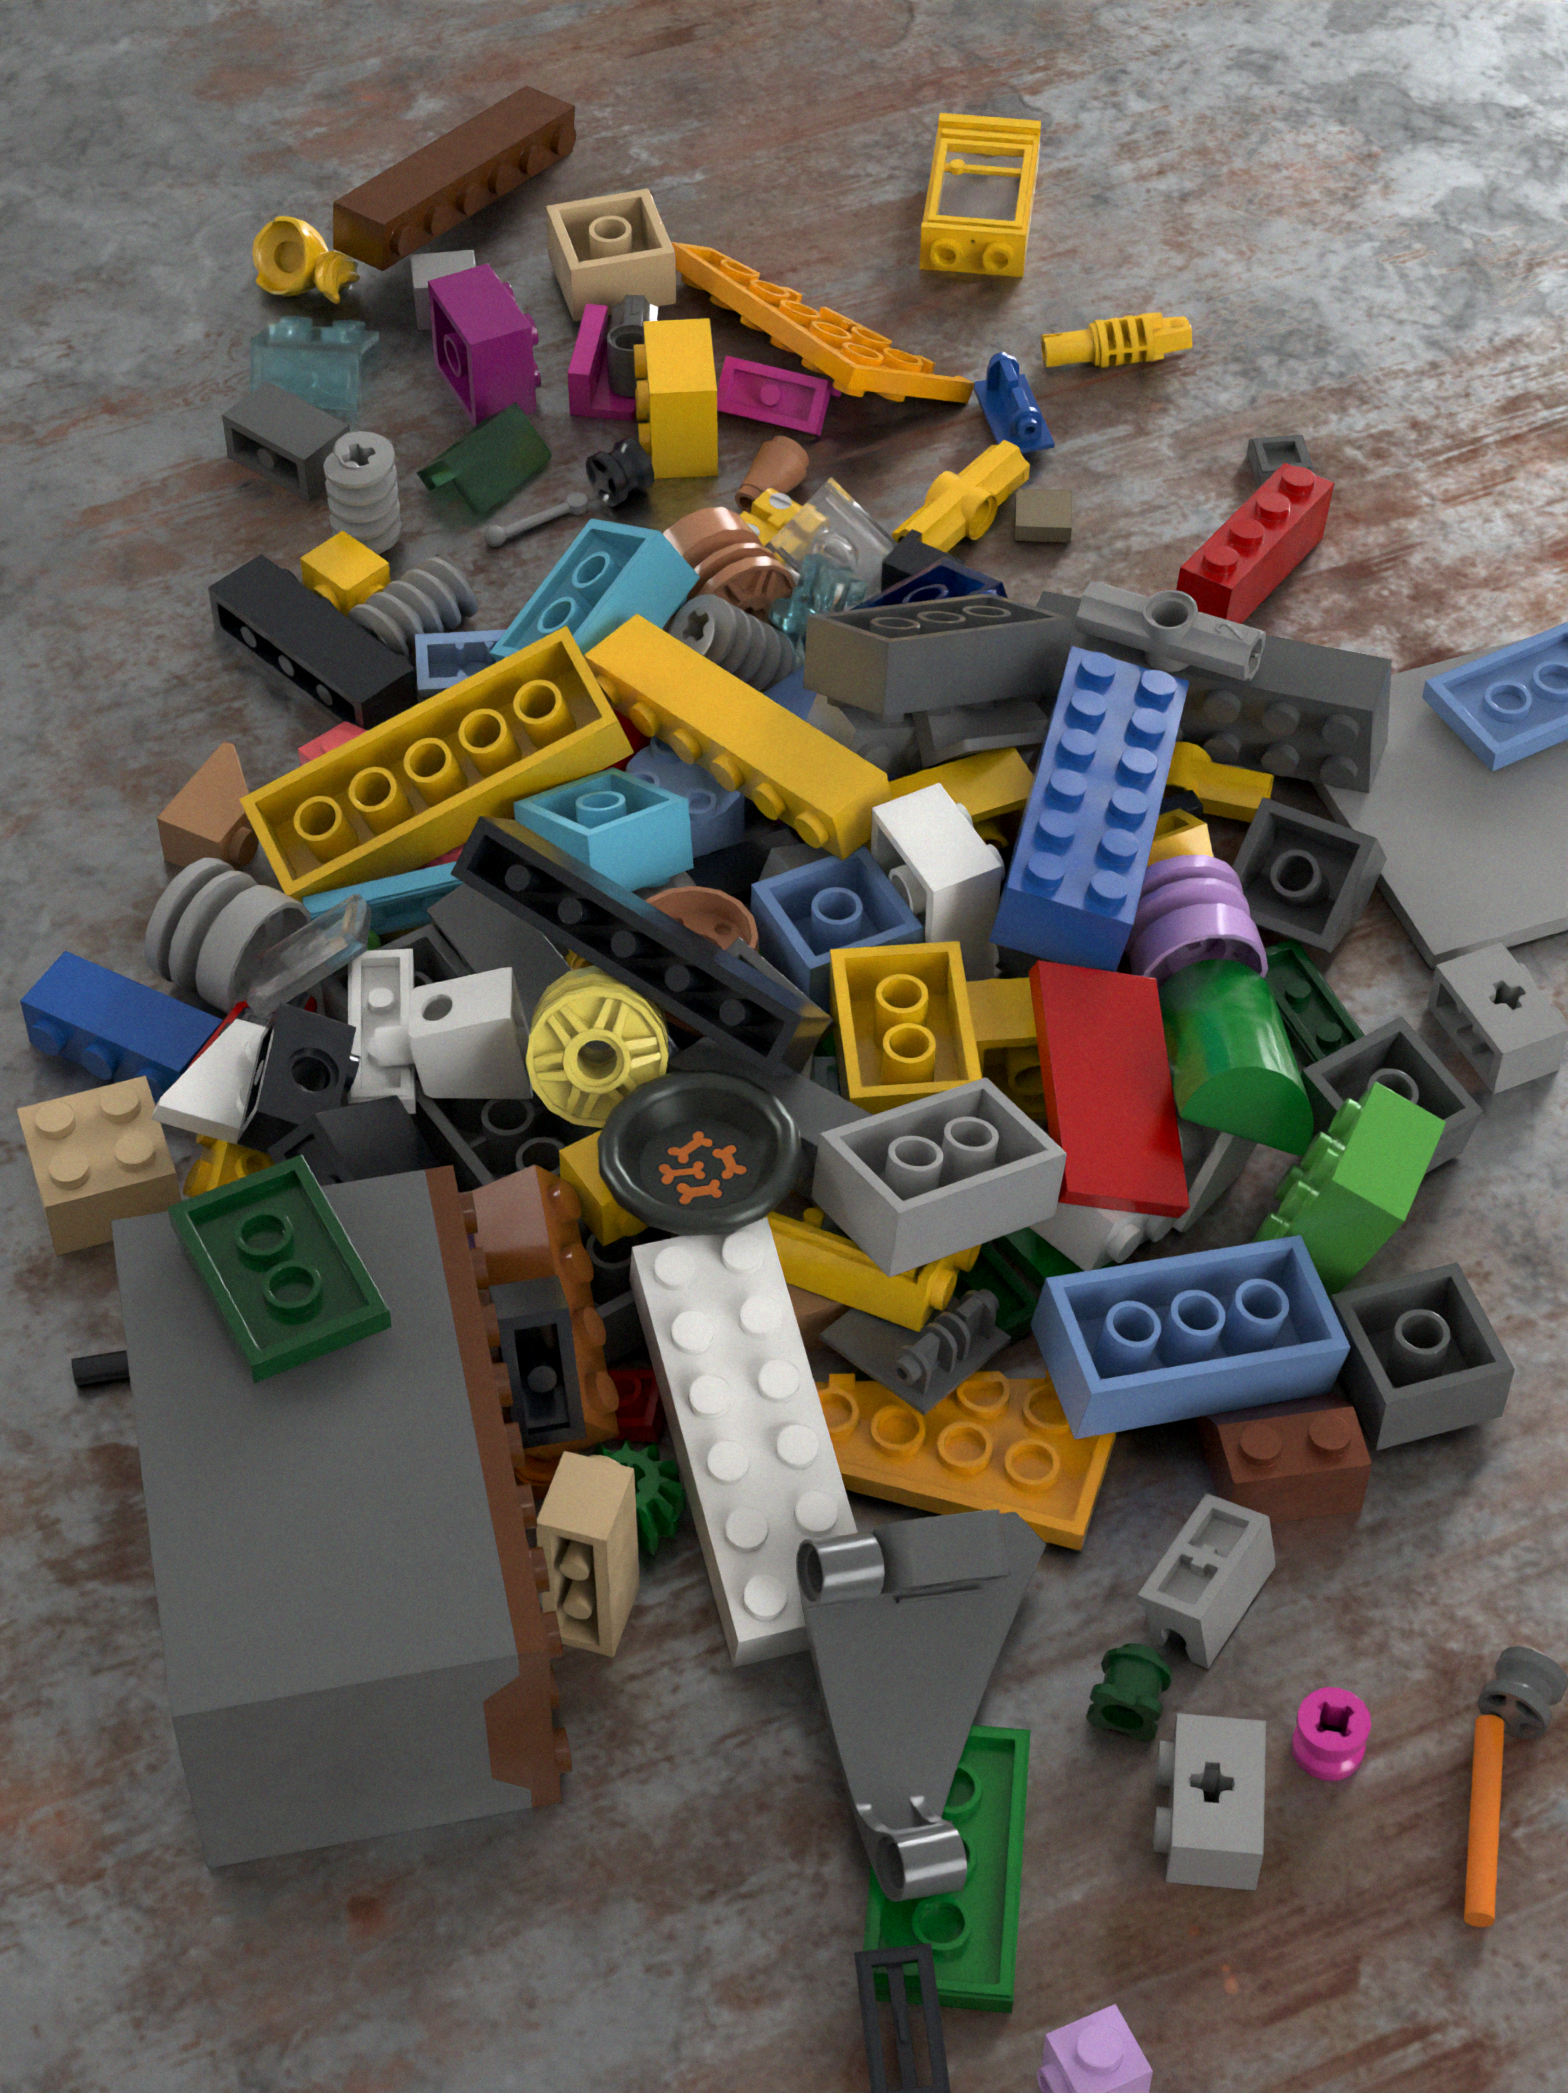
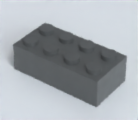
M992 593L808 615L803 688L827 696V704L831 706L861 708L868 711V719L884 723L904 721L905 713L911 712L930 716H944L951 713L952 706L959 705L974 709H991L996 707V702L1000 699L1016 702H1037L1041 700V693L1057 691L1070 652L1073 618Z

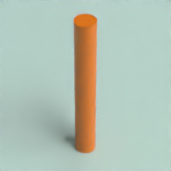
M1481 1715L1475 1719L1464 1921L1475 1927H1489L1495 1922L1505 1727L1504 1720L1495 1715Z

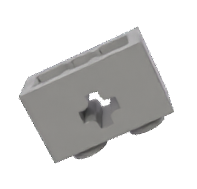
M1502 942L1436 965L1428 1008L1492 1094L1559 1070L1565 1043L1568 1038L1566 1020L1557 1007L1550 1006L1534 985L1527 967L1517 962Z
M1177 1713L1172 1741L1159 1740L1156 1762V1785L1169 1786V1806H1156L1153 1852L1167 1853L1166 1882L1256 1890L1264 1852L1266 1721ZM1204 1799H1213V1802H1204Z

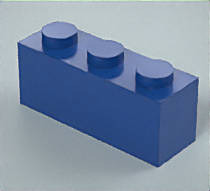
M64 951L20 1000L29 1041L36 1048L47 1055H60L80 1064L94 1076L105 1080L111 1078L117 1082H122L146 1075L154 1103H158L161 1096L187 1071L190 1063L223 1022L220 1018L68 951Z

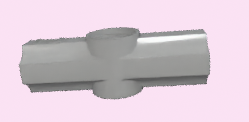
M1090 581L1082 594L1080 607L1076 615L1077 631L1143 650L1148 664L1161 671H1180L1193 665L1242 681H1251L1259 668L1260 659L1265 648V631L1198 612L1196 601L1182 591L1165 590L1148 597L1104 583Z

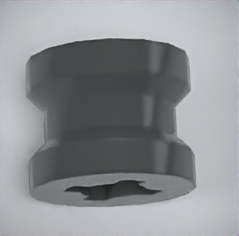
M1509 1647L1502 1651L1496 1663L1495 1673L1497 1679L1485 1684L1477 1704L1482 1715H1495L1504 1720L1505 1733L1522 1739H1537L1544 1735L1552 1717L1549 1707L1562 1700L1567 1690L1568 1679L1562 1668L1547 1655L1526 1647Z

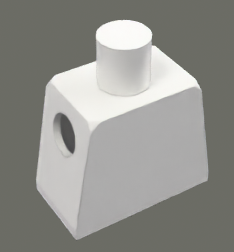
M512 967L418 986L409 993L408 1025L378 1027L375 1029V1053L379 1067L415 1064L423 1092L431 1098H533V1088L526 1066L530 1032Z

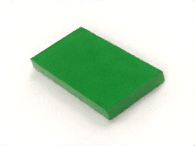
M982 1725L971 1726L941 1817L943 1820L952 1821V1825L958 1831L963 1841L967 1862L963 1891L894 1902L889 1900L883 1893L871 1864L863 1951L931 1943L939 2007L1012 2013L1031 1730ZM917 1963L903 1964L907 2004L922 2005ZM887 1967L872 1968L876 2001L891 2002Z

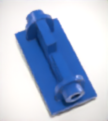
M1003 352L993 355L987 367L986 380L974 382L973 390L996 444L998 445L1003 440H1006L1018 446L1021 453L1054 448L1055 443L1025 374L1019 375L1020 367L1016 358Z

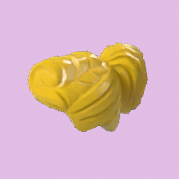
M289 216L275 217L261 229L253 241L252 256L254 267L259 272L255 282L271 294L282 297L297 296L316 287L331 302L337 304L340 302L338 292L349 289L352 283L360 280L361 276L357 273L358 263L354 261V258L337 250L329 251L320 233L301 219Z

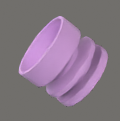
M1180 855L1158 861L1146 868L1134 924L1124 949L1129 957L1132 975L1156 978L1159 991L1168 978L1189 964L1207 959H1227L1242 963L1265 978L1268 971L1265 949L1256 924L1250 918L1249 905L1246 897L1243 895L1239 876L1225 861L1208 855Z

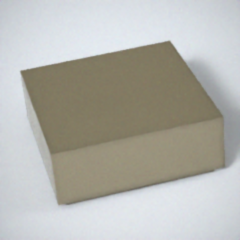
M1016 489L1015 541L1071 543L1072 490Z

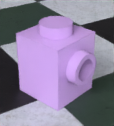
M1114 2004L1045 2035L1041 2068L1037 2069L1036 2074L1042 2093H1149L1153 2070L1117 2005Z

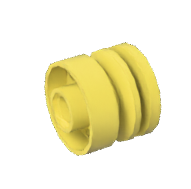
M595 965L568 971L546 988L533 1009L526 1056V1066L532 1088L551 1112L572 1124L603 1128L611 1109L638 1085L666 1075L668 1026L663 1008ZM599 1040L610 1044L611 1047L606 1050L597 1051L588 1048L585 1044L590 1041Z

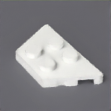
M236 1019L161 1096L153 1111L151 1120L238 1145V1135L261 1035L266 1027ZM348 1093L342 1094L340 1107L348 1106Z

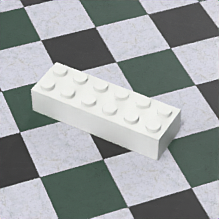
M767 1217L727 1234L679 1236L634 1246L631 1252L629 1280L733 1668L809 1650L810 1646L796 1573V1557L799 1545L804 1539L858 1532Z

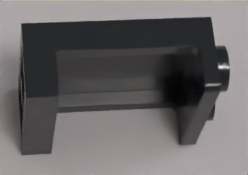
M397 1095L315 1113L267 1149L275 1164L302 1154L320 1186L441 1167Z

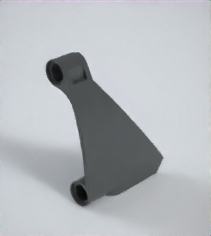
M983 1510L892 1522L873 1527L868 1532L804 1539L797 1551L796 1573L806 1632L832 1745L844 1787L877 1880L885 1896L894 1902L963 1891L967 1872L963 1841L958 1831L952 1825V1821L943 1820L941 1817L959 1760L993 1668L1031 1577L1046 1547V1543L1016 1512L1000 1514V1510Z

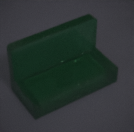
M515 401L488 415L416 473L429 491L451 480L475 515H480L550 460L552 453Z

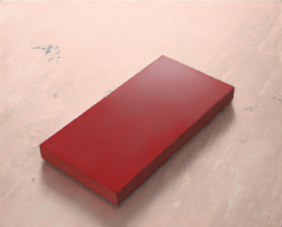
M1038 960L1028 973L1049 1137L1067 1153L1058 1203L1180 1218L1190 1208L1156 978Z

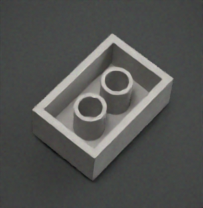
M985 1077L820 1133L811 1198L888 1277H892L1055 1217L1067 1153Z

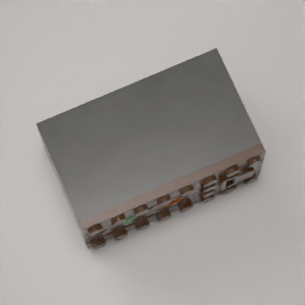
M453 1165L320 1186L390 1309L392 1327L257 1383H254L175 1234L170 1223L168 1211L111 1220L171 1719L207 1868L562 1802L559 1774L572 1772V1761L565 1727L553 1729L551 1709L560 1708L553 1664H550V1659L563 1657L560 1628L556 1611L543 1613L541 1603H539L538 1593L550 1592L546 1558L543 1546L530 1548L527 1542L525 1530L537 1528L533 1493L530 1483L517 1485L513 1468L525 1466L522 1439L518 1422L508 1423L506 1407L513 1406L507 1365L506 1362H501L499 1352L501 1340L494 1303L490 1304L487 1289H489V1278L483 1247L469 1249L467 1235L478 1233L472 1191L458 1193Z

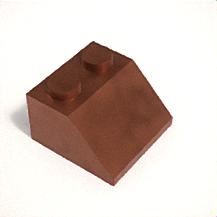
M1331 1391L1321 1395L1194 1418L1216 1497L1269 1516L1270 1524L1362 1511L1372 1463L1354 1406Z

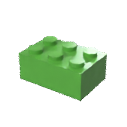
M1376 1081L1358 1102L1347 1098L1331 1122L1328 1129L1330 1135L1328 1136L1320 1131L1310 1143L1305 1156L1301 1160L1300 1166L1302 1168L1292 1164L1283 1175L1273 1195L1274 1199L1281 1202L1277 1214L1270 1212L1256 1232L1252 1243L1301 1235L1327 1296L1331 1300V1295L1340 1293L1405 1222L1446 1122Z

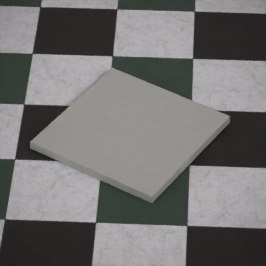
M1522 640L1391 675L1388 742L1370 792L1365 793L1345 788H1335L1330 785L1310 781L1337 824L1377 838L1387 859L1376 885L1430 969H1435L1438 964L1502 942L1507 948L1568 930V740L1491 772L1422 698L1426 680Z

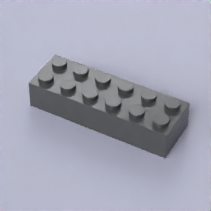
M1047 591L1042 592L1036 605L1037 608L1073 618L1070 649L1071 646L1091 652H1101L1114 659L1151 670H1158L1148 664L1143 650L1077 631L1076 615L1080 607L1081 598ZM1266 635L1265 648L1260 659L1259 668L1251 681H1242L1193 665L1180 671H1164L1171 676L1189 681L1176 742H1189L1198 745L1208 753L1211 761L1219 764H1230L1272 773L1277 776H1288L1330 785L1335 788L1369 793L1388 742L1392 659ZM1056 691L1041 693V700L1035 702L1048 719Z

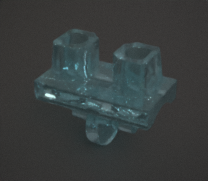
M820 553L806 554L797 586L793 588L791 598L774 600L769 610V619L781 629V632L789 637L794 645L795 654L805 663L808 615L844 611L845 607L857 606L863 603L867 583L852 568L834 567Z

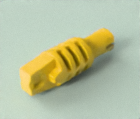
M1161 312L1142 313L1138 316L1127 315L1123 318L1112 317L1108 320L1097 319L1093 323H1089L1087 329L1041 335L1042 359L1046 368L1083 362H1092V365L1098 366L1099 369L1107 368L1108 365H1114L1115 367L1122 366L1125 363H1129V365L1137 364L1140 361L1145 363L1164 359V353L1192 348V328L1188 319L1185 316L1163 318Z

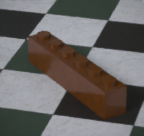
M527 85L334 201L333 249L378 270L384 271L573 152V146L576 141V131L574 129L575 106Z

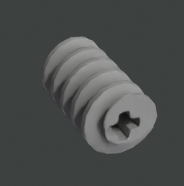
M356 431L345 433L336 441L333 447L334 452L326 458L323 465L327 479L325 485L329 496L327 501L331 513L329 518L333 530L331 535L333 537L344 530L378 555L394 547L400 540L402 531L394 448L385 437L374 432Z
M436 554L434 558L425 559L418 566V569L407 571L400 581L389 583L383 589V592L371 595L365 604H358L348 612V619L356 625H363L368 628L376 640L395 654L400 653L409 658L408 649L416 652L415 634L444 633L443 626L448 629H455L461 623V615L471 618L478 612V602L467 577L457 563L444 554Z
M714 594L699 595L689 600L678 610L670 624L668 634L760 693H764L794 672L796 661L794 645L785 633L758 620L753 615L744 612L742 609Z

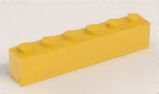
M638 614L631 617L584 655L612 710L615 709L629 718L635 727L646 737L656 736L671 746L677 756L685 763L690 765L696 763L710 772L716 781L727 791L734 792L737 790L752 800L758 809L769 819L776 820L779 818L797 830L801 838L813 848L823 847L844 861L871 838L872 808L893 800L887 773Z

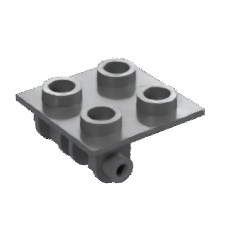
M980 1289L979 1291H967L960 1300L952 1295L944 1311L934 1309L920 1332L852 1307L819 1335V1339L922 1415H926L1011 1341V1336L995 1326L996 1312L1000 1307L997 1297L987 1289Z

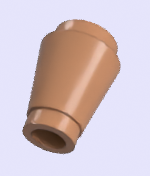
M775 436L771 441L763 442L740 486V490L735 495L738 507L750 514L752 503L768 488H773L785 495L794 489L807 475L806 468L809 465V457L806 451L796 441L786 436Z

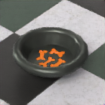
M715 1069L674 1071L638 1085L611 1109L597 1141L599 1174L617 1205L647 1226L684 1236L727 1234L763 1219L790 1194L803 1162L799 1126L781 1099L750 1078Z

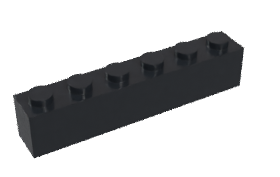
M480 816L450 873L455 878L771 1077L800 1075L831 1019V1016L516 820Z

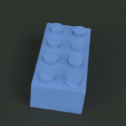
M1301 1235L1049 1277L1045 1279L1030 1324L1074 1439L1330 1393L1351 1348Z

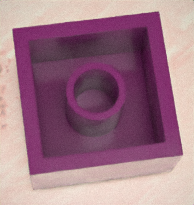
M488 263L428 281L435 367L476 430L537 412L535 389L541 387V376L533 358V346L538 345V331L532 316L529 313L523 314L517 306L510 284L506 281L501 283Z

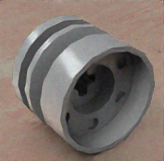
M204 857L183 869L170 882L156 903L147 925L144 944L146 963L157 976L168 982H175L186 992L198 993L208 1004L226 1014H229L238 1002L245 1000L276 1006L283 991L291 988L300 975L309 953L313 932L311 913L301 902L271 886L258 885L250 875L245 872L235 871L230 864L217 858Z

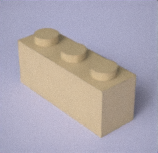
M564 1451L537 1517V1547L543 1546L550 1583V1592L541 1593L543 1613L556 1611L562 1644L614 1657L640 1587L634 1468L620 1465L617 1461L602 1455L587 1457Z

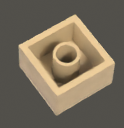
M648 188L546 206L549 259L573 321L582 320L586 304L607 305L608 315H612V306L621 303L626 295H644L646 300L656 307L676 303L675 251Z
M146 1075L17 1109L28 1158L56 1256L113 1241L111 1220L167 1212V1207L182 1202L177 1174L161 1123L151 1120L155 1104Z

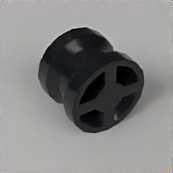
M626 437L614 443L612 451L609 453L599 451L589 456L586 460L588 480L594 492L606 505L612 507L626 500L630 491L640 493L652 487L654 483L652 463L642 446L632 438Z

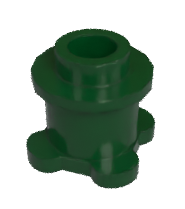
M1129 1643L1120 1648L1108 1650L1101 1661L1102 1671L1105 1674L1103 1683L1096 1684L1092 1688L1090 1700L1094 1704L1089 1705L1086 1718L1092 1725L1098 1728L1114 1729L1127 1733L1138 1740L1151 1741L1155 1739L1158 1725L1154 1721L1160 1719L1163 1709L1162 1705L1158 1702L1160 1694L1167 1691L1171 1686L1173 1680L1172 1671L1157 1651L1142 1644Z

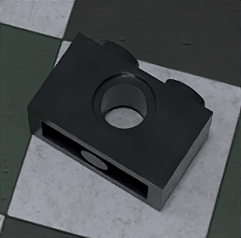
M281 1002L260 1038L237 1144L269 1154L267 1149L315 1113L341 1108L342 1094H347L350 1091L360 1063V1056L351 1053L356 1027Z

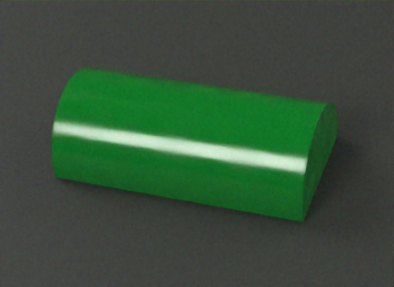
M1227 959L1202 960L1189 964L1175 972L1162 985L1158 995L1171 1083L1181 1118L1296 1156H1305L1313 1135L1314 1121L1312 1108L1273 992L1267 982L1252 968Z

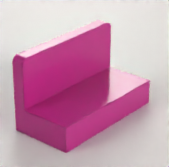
M586 304L568 369L570 415L626 421L634 420L636 415L635 397L621 396L614 393L608 385L607 335L609 332L607 305Z
M726 355L717 389V411L820 436L830 396L840 398L841 391L834 388L833 382Z

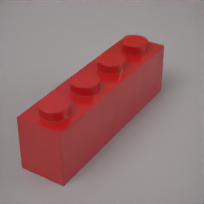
M1283 463L1180 567L1176 591H1182L1190 595L1196 601L1198 612L1242 624L1323 539L1335 483L1316 476L1307 468Z

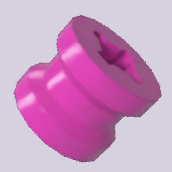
M1334 1687L1318 1689L1303 1699L1297 1713L1296 1728L1291 1741L1292 1755L1298 1766L1310 1776L1325 1781H1338L1351 1776L1361 1765L1366 1750V1742L1371 1730L1370 1712L1365 1703L1354 1693ZM1321 1725H1333L1340 1727L1342 1730L1338 1732L1324 1730Z

